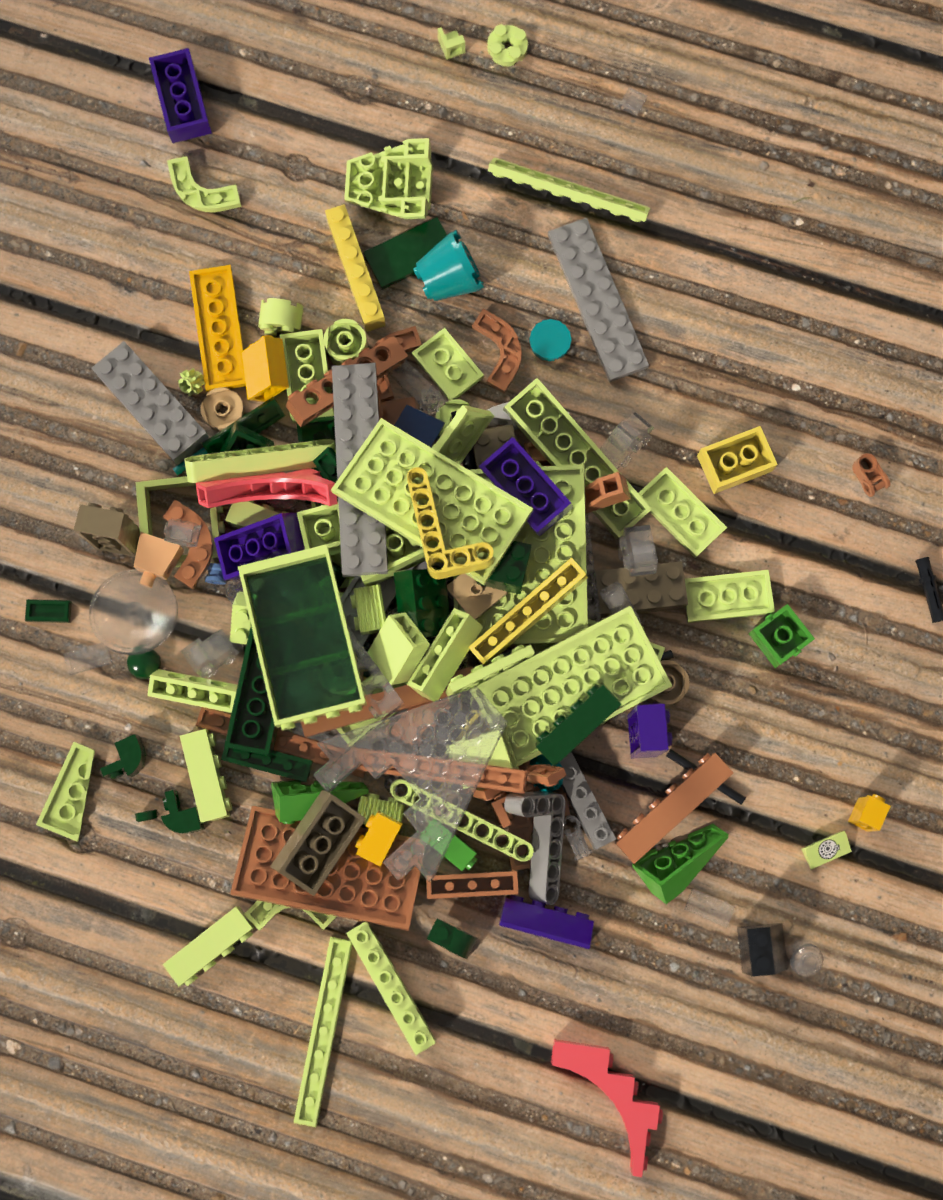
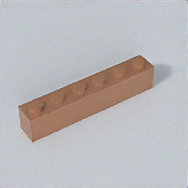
M706 753L698 761L700 765L695 770L690 768L681 776L684 779L678 785L673 783L665 791L667 795L662 800L657 798L648 806L651 809L645 815L640 813L632 821L634 825L629 830L624 828L615 836L618 839L615 844L633 864L734 773L716 753L711 755Z

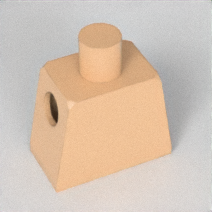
M141 532L134 561V567L138 571L143 572L139 584L152 588L156 577L167 580L184 552L181 545Z

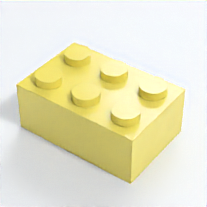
M761 426L701 448L697 455L713 494L773 472L778 465Z

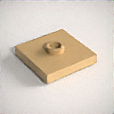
M467 574L459 575L447 585V590L464 611L475 620L508 594L507 591L478 585L477 581Z

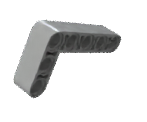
M546 791L525 792V794L511 793L504 802L506 812L524 817H534L532 838L534 853L531 857L529 896L532 900L553 905L559 897L565 798L561 794Z

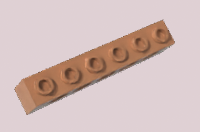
M393 335L388 339L386 337L380 339L375 347L372 349L369 347L365 348L358 354L359 357L354 360L349 358L341 365L376 363L377 380L403 365L408 355ZM376 356H383L385 361L378 360ZM332 369L326 372L321 380L317 381L315 379L308 383L303 391L296 390L288 396L286 408L300 427L334 407L333 393H327L324 390V387L333 389ZM306 398H313L316 404L308 403Z

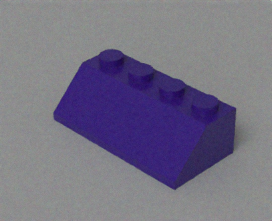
M511 895L510 899L505 897L499 926L590 949L594 921L589 920L590 915L576 912V916L567 914L568 909L555 906L554 910L545 908V903L535 900L532 901V904L523 902L524 898Z

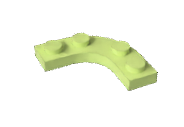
M187 156L167 160L174 189L181 200L190 207L203 212H220L241 207L236 184L217 189L200 187L192 177Z
M257 900L244 915L260 931L277 913L291 907ZM303 910L323 930L337 917Z

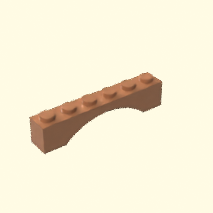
M619 472L598 478L585 487L586 513L631 499L626 478Z

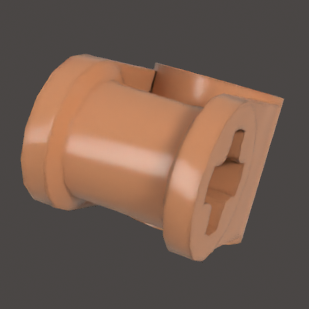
M866 453L854 461L852 465L853 472L860 481L864 492L869 497L874 496L875 492L882 488H889L891 486L888 476L882 470L874 455ZM861 461L868 464V470L861 466Z

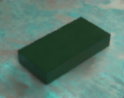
M26 599L25 621L70 623L72 602L70 600Z

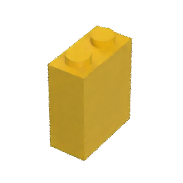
M265 335L242 351L248 400L266 402L289 388L282 339L274 338L272 335Z

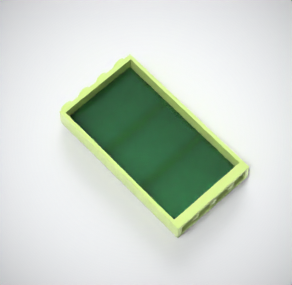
M327 544L238 566L275 726L277 728L281 727L282 730L294 728L295 723L304 721L306 725L317 722L319 717L326 716L327 719L340 716L342 711L349 710V713L363 710L362 706H366L367 703Z

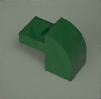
M133 734L114 743L120 760L100 768L103 777H111V780L123 776V771H126L127 776L133 777L142 770L146 761V751L140 736Z
M178 791L164 792L166 798H163V805L165 810L169 811V814L161 816V819L168 829L182 834L205 830L204 823L200 822L197 807L182 811Z
M438 918L427 937V940L465 959H468L478 939Z

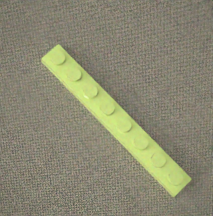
M495 157L489 164L488 171L492 172L496 177H507L518 184L526 183L532 185V188L536 190L545 189L551 191L555 196H566L577 203H588L595 209L603 208L610 210V213L614 215H625L635 222H645L650 207Z

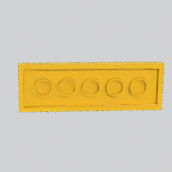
M231 265L189 271L205 390L210 392L221 387L228 389L245 387L242 351L244 349Z

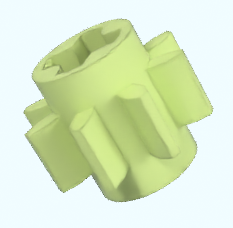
M192 368L180 373L182 378L178 382L181 391L188 393L189 396L197 395L203 391L201 386L205 385L204 376L199 371H195Z

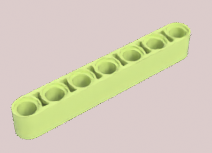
M323 439L190 456L184 460L187 480L190 483L316 468L313 460L327 447L332 448L336 453L335 441Z
M397 779L390 786V793L395 799L519 861H528L533 856L534 850L532 845L524 839L406 780ZM400 783L405 784L407 787V791L403 796H398L395 793V787ZM419 794H425L427 797V802L423 806H417L415 803V798ZM439 804H445L447 807V812L443 816H437L435 810ZM460 814L467 816V823L463 826L456 824V818ZM480 824L487 826V833L483 836H478L476 833V829ZM505 834L507 836V843L503 846H498L496 842L497 837ZM525 844L527 847L526 854L518 856V846Z

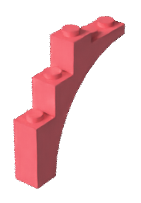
M311 468L290 473L277 472L196 483L198 503L206 508L268 499L307 500L328 506L337 504V495L331 491L335 482L322 478L319 471Z
M554 1039L551 1058L552 1066L571 1070L587 1078L602 1089L616 1106L628 1133L631 1151L630 1172L633 1176L642 1177V1173L647 1170L648 1156H645V1148L650 1146L651 1132H647V1130H657L658 1124L662 1123L663 1110L659 1109L660 1106L657 1102L632 1099L633 1096L637 1095L638 1082L635 1081V1077L631 1074L608 1071V1068H612L613 1054L610 1053L608 1047Z

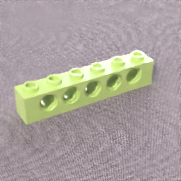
M365 921L347 932L346 934L415 1055L434 1045L436 1039L370 923Z

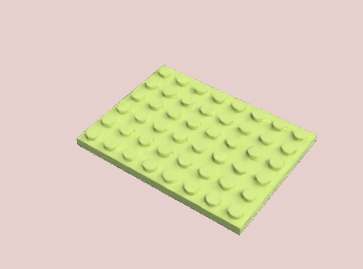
M584 465L540 467L572 503L573 509L540 537L527 522L524 524L514 540L532 545L521 594L508 592L505 597L476 620L483 626L476 640L571 557L587 574ZM481 469L469 470L493 484ZM587 579L512 645L557 644L587 628ZM454 598V608L465 612Z

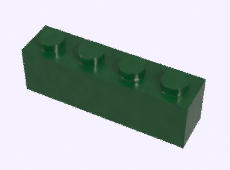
M602 682L599 685L593 684L586 691L588 695L582 701L577 699L569 707L571 711L566 716L561 714L553 722L554 727L550 731L545 729L536 737V748L554 767L622 705Z

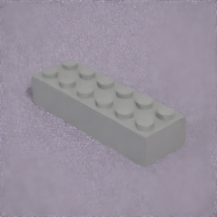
M125 341L91 368L176 465H179L187 457L196 453L203 447L201 443L209 439L205 430Z

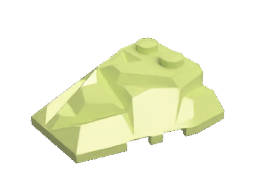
M429 138L407 139L403 141V145L394 148L388 146L384 148L385 151L374 155L371 152L347 161L344 198L346 202L403 219H426L428 210L431 208L433 178Z

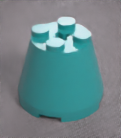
M457 230L445 236L413 268L418 280H423L425 284L423 291L428 299L439 301L477 292L485 288L483 281L478 280L480 272L464 242L458 240L461 238V235Z

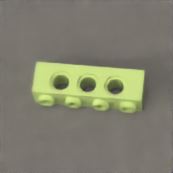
M158 669L150 675L147 696L232 713L238 685Z

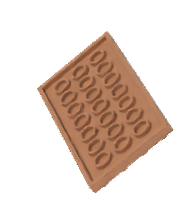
M252 806L230 892L231 895L409 931L427 845L425 840L397 835L383 864L378 866L356 854L359 849L355 847L361 834L365 836L368 831L367 828L360 827L315 896H313L270 867L301 821H296L293 824H284L279 822L275 810Z

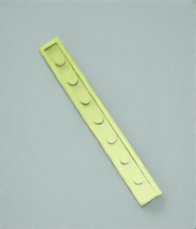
M330 937L294 1123L317 1127L352 949V942L347 939Z

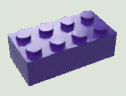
M189 48L150 57L149 62L167 132L172 143L212 134Z
M513 437L479 466L496 487L533 508V512L526 522L539 537L573 509L572 503Z
M280 513L214 538L224 580H240L238 566L305 550L297 513Z
M665 704L637 705L627 715L631 759L658 757L669 750V746H672L671 732H667V723H670L669 709H665Z

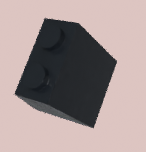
M782 923L737 927L742 973L752 977L776 975L788 969Z

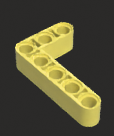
M412 468L407 474V482L430 576L435 579H443L489 568L493 564L494 555L493 548L488 543L480 542L445 550L427 473L423 468ZM415 478L423 479V482L420 484H414L412 481ZM423 498L428 500V503L425 505H419L417 503L420 499ZM425 520H432L434 522L429 527L422 525ZM430 541H437L439 543L435 548L427 546ZM481 552H486L489 554V557L482 560L477 555ZM458 557H463L467 560L462 565L455 563ZM436 562H441L444 564V567L440 570H435L432 568V565Z

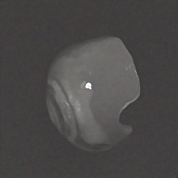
M805 939L794 941L789 946L786 955L792 970L801 976H813L822 969L824 961L822 952L811 941Z

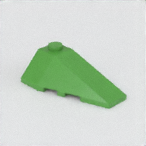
M298 780L271 782L275 814L279 822L284 824H293L296 821H301L322 790L331 793L344 803L368 794V788L364 782L336 781L333 785L322 783V781H314L311 785H301V781Z
M711 824L688 834V838L677 843L675 840L669 842L668 847L659 851L656 848L648 851L632 866L651 893L667 905L687 888L729 836L719 827Z

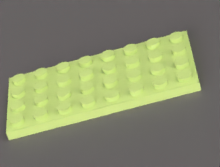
M381 418L332 487V493L422 547L408 487L407 474L412 468H423L428 476L445 550L485 542L492 546L493 564L483 570L465 573L485 585L532 514L533 508ZM415 478L412 482L420 484L423 482V479ZM423 498L420 499L417 503L419 505H425L428 503V500ZM425 520L422 525L429 527L434 522L432 520ZM430 541L427 544L429 548H435L439 545L437 541ZM481 552L477 557L483 560L487 559L489 554ZM458 557L455 563L462 565L467 560L463 557Z
M628 606L470 688V692L491 731L505 726L519 766L542 754L535 746L537 742L536 737L545 729L550 731L554 727V720L561 714L566 716L571 711L569 707L577 699L582 701L588 695L586 691L593 684L599 685L602 682L622 704L606 720L672 687V684L632 607Z

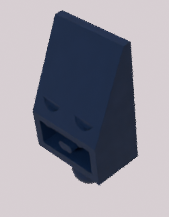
M406 405L394 426L432 448L445 422Z

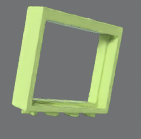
M187 476L135 482L140 533L143 532L153 536L149 491L194 486L196 483L188 482ZM223 505L210 508L214 549L210 563L219 562L214 538L225 534L224 521L220 520V513H223ZM182 555L175 567H180L187 555Z

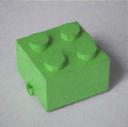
M788 604L776 613L769 614L765 617L766 620L748 633L774 668L780 666L793 655L797 656L802 652V648L815 639Z

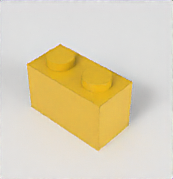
M875 794L860 797L854 806L848 822L867 832L880 831L891 806L885 803L886 800Z
M377 812L376 816L371 814L366 824V827L369 828L366 835L361 834L355 847L359 848L356 854L381 866L403 823L381 812Z

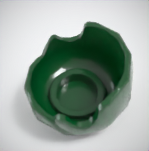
M137 647L130 652L127 658L128 670L136 678L150 679V675L161 667L160 656L151 647Z

